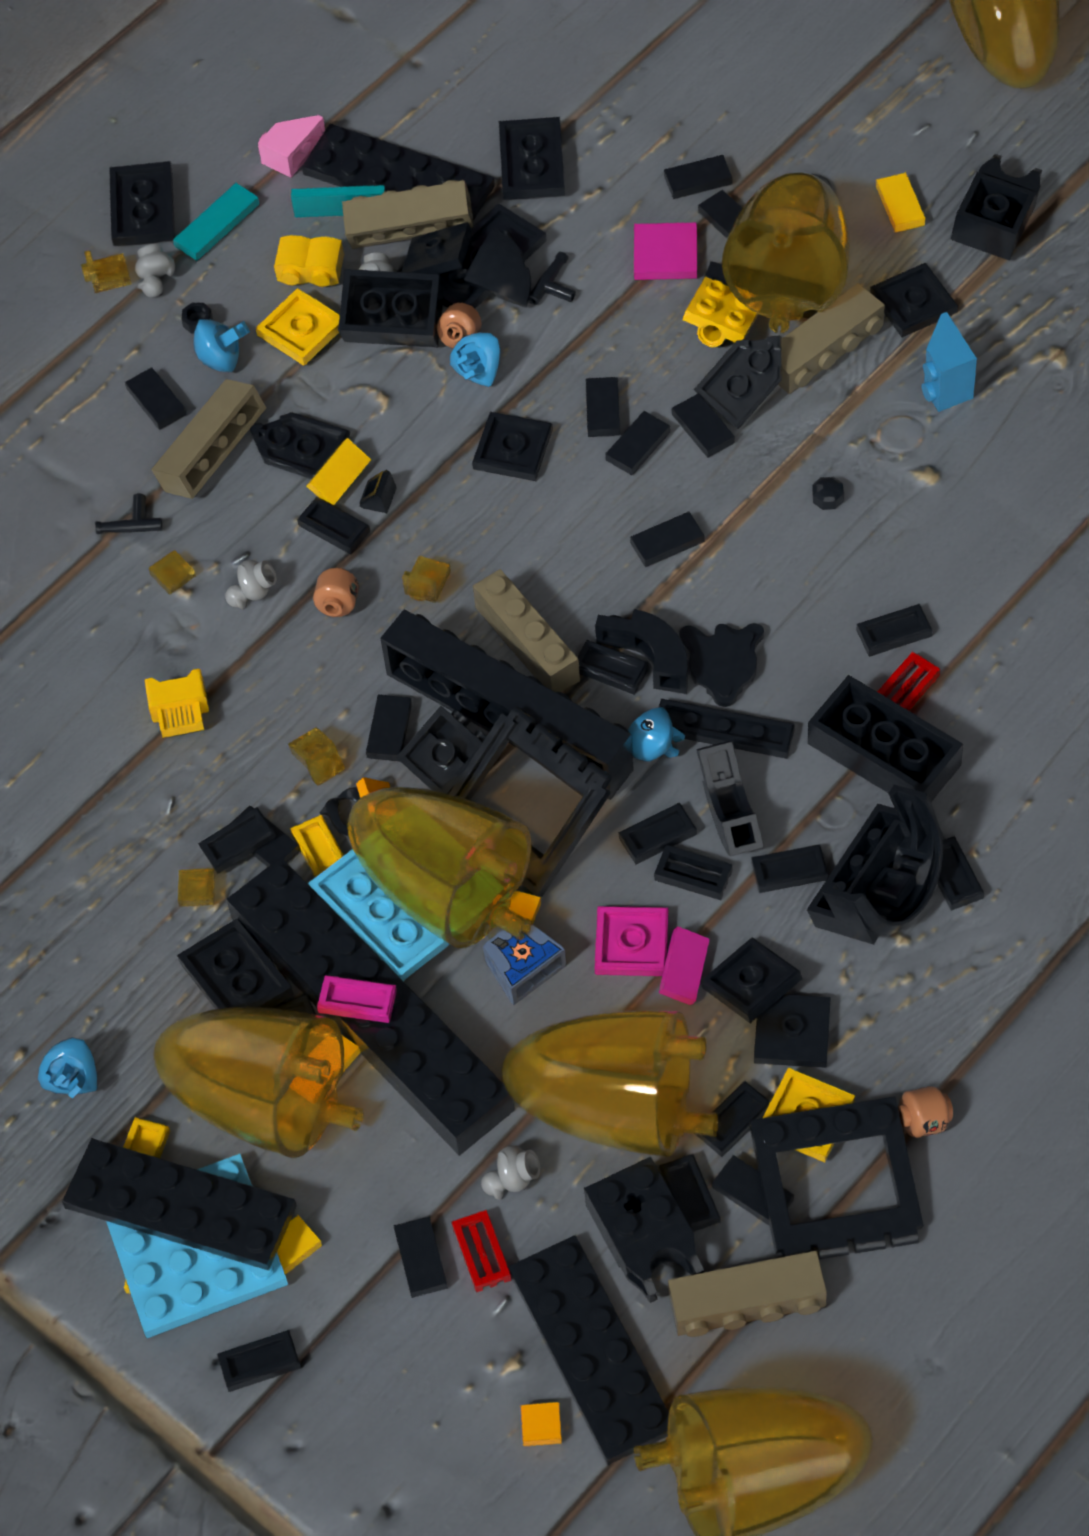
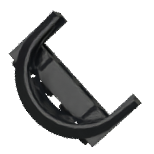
M895 784L888 793L895 808L882 804L876 805L807 908V912L815 927L874 945L880 935H891L903 929L925 908L932 897L942 867V840L944 836L927 793ZM909 855L917 859H923L924 863L905 859L901 856ZM893 861L892 869L915 875L917 885L899 908L875 900H867L868 887L884 867H888Z

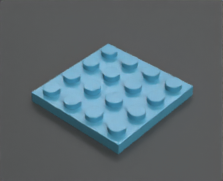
M416 801L307 883L402 981L508 899L507 892Z
M240 1154L197 1169L252 1186ZM106 1221L146 1338L289 1285L277 1253L268 1271Z

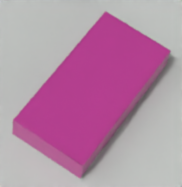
M678 926L673 930L659 994L690 1006L696 1002L709 938Z
M325 975L317 1005L318 1013L389 1023L397 992L396 985Z

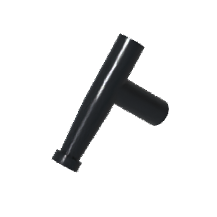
M564 252L556 254L555 260L532 289L529 298L531 304L537 305L545 293L568 302L574 300L575 290L553 282L563 264L568 261V256Z
M137 493L133 495L132 519L103 523L96 521L95 530L96 534L162 531V518H145L146 496Z

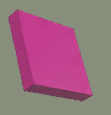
M697 222L634 224V280L697 279Z
M598 906L595 975L662 976L667 958L668 908Z

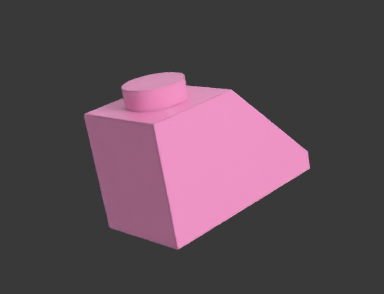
M316 115L275 123L259 139L258 148L261 164L291 178L305 163L325 131L323 117Z

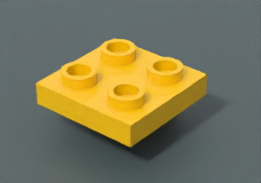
M705 277L688 305L682 320L698 327L697 335L703 344L709 347H718L722 345L725 339L732 342L744 340L757 318L764 301L753 297L749 293L726 286L718 280Z

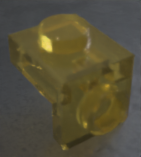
M419 555L412 571H405L402 576L405 594L417 601L426 600L436 603L451 573L450 564Z

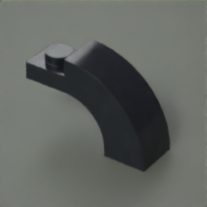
M634 609L631 620L617 615L605 616L598 614L595 624L597 644L634 650L641 653L653 665V689L687 694V654L682 640L670 625L651 613Z
M732 741L696 749L711 815L728 855L734 856L764 848L756 813L753 812L742 784Z

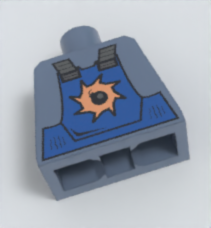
M493 917L482 927V932L489 939L483 946L485 961L513 1005L566 967L565 949L525 918H518L506 927L498 917Z

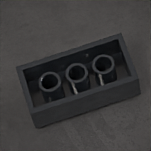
M847 675L808 722V744L887 793L890 792L895 784L925 792L930 802H932L962 764L963 743L850 675Z

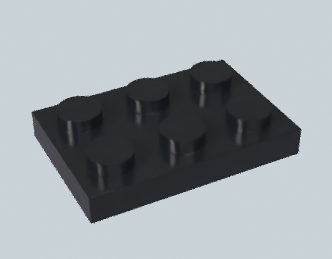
M560 117L499 121L503 200L565 196Z
M171 161L109 167L111 239L113 246L173 240L175 238Z
M238 919L233 920L177 955L182 967L233 1033L294 995L290 984Z

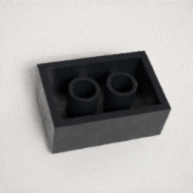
M345 269L338 331L343 341L438 348L439 336L437 335L436 326L442 314L444 285L440 275Z

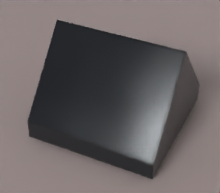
M383 470L367 481L359 503L361 508L388 513L397 489L393 477L388 470Z

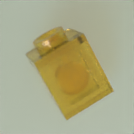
M90 250L84 251L87 263L81 264L85 282L92 281L95 293L131 285L123 253L93 261Z
M317 727L288 744L292 755L307 768L312 781L316 785L324 783L345 769L334 742Z

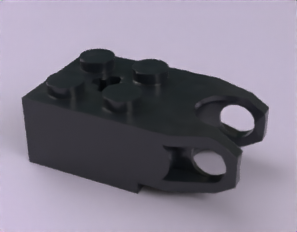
M994 154L976 173L956 213L950 240L1010 261L1035 208L1040 190L1042 170L1035 168L1024 177H1012L1005 174L1001 169L1002 156Z
M651 1156L584 1188L586 1207L615 1261L621 1267L627 1280L642 1291L650 1303L658 1300L656 1296L657 1290L652 1281V1273L660 1264L674 1262L681 1265L691 1275L704 1273V1269L696 1254L694 1233Z

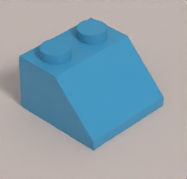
M947 312L940 315L927 346L926 363L923 364L925 377L924 383L921 386L925 399L928 402L932 401L938 412L973 399L977 363L976 356Z

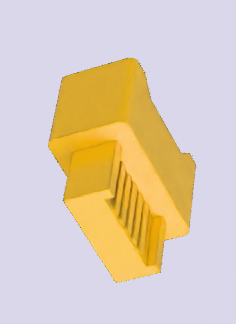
M193 669L187 677L161 682L154 678L144 680L150 715L154 723L159 722L163 738L205 730L202 714L209 712V706L201 669Z

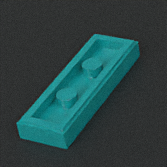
M235 183L173 239L174 247L198 261L260 204L259 197L238 183Z
M384 185L291 189L294 217L343 216L342 202L349 201L358 196L372 197L382 195L385 192Z

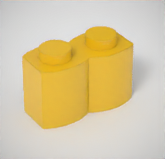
M298 235L280 237L274 264L277 281L291 286L307 282L319 287L339 284L344 259L342 240L332 237H315L310 239Z

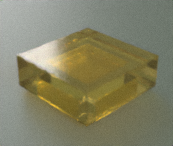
M175 550L148 568L150 575L169 595L196 577L194 569Z
M214 869L179 870V907L214 905Z

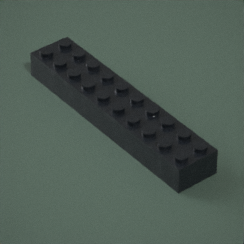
M282 857L226 899L232 920H239L269 959L304 995L308 994L310 1001L316 1007L325 975L396 985L397 992L389 1023L330 1014L323 1015L345 1038L359 1046L360 1053L459 1156L515 1111L512 1092Z

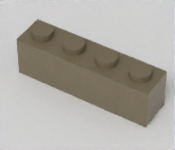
M449 180L443 184L429 187L421 185L414 187L412 190L401 192L387 191L382 195L372 197L358 196L349 201L342 202L345 236L352 249L408 240L466 222L469 223L471 228L474 227L470 193L464 180Z
M857 283L781 339L782 381L778 385L788 394H791L797 388L806 386L812 377L822 370L829 369L846 352H852L869 335L878 333L884 325L885 305L862 285Z
M225 379L151 469L165 492L190 499L196 496L266 410V406L254 385Z
M501 569L473 585L475 608L543 686L554 692H563L580 681L578 658Z
M817 1251L668 1280L669 1298L678 1336L687 1334L688 1337H698L708 1333L711 1329L724 1327L727 1330H733L743 1327L746 1322L756 1320L774 1322L786 1314L798 1312L801 1315H809L818 1312L822 1307H826L827 1291Z

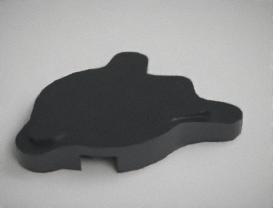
M752 623L743 629L737 630L726 624H718L712 636H706L694 626L682 627L679 631V637L683 645L690 652L689 667L694 683L697 684L698 682L702 687L706 688V693L712 696L717 705L721 707L731 706L735 703L737 696L743 691L742 687L748 684L750 680L753 682L756 676L757 657L755 649L764 637L763 627L760 624Z

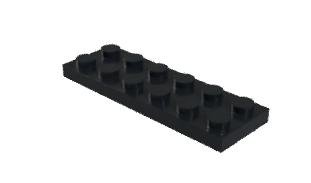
M334 124L328 125L302 166L303 175L339 187L384 185L385 192H401L412 190L414 187L421 185L429 187L443 184L449 180H464L470 193L473 221L495 186V180L492 176Z
M91 1138L62 1200L65 1209L268 1271L297 1206L293 1198Z
M576 1235L508 1266L510 1275L607 1465L677 1432L673 1419Z

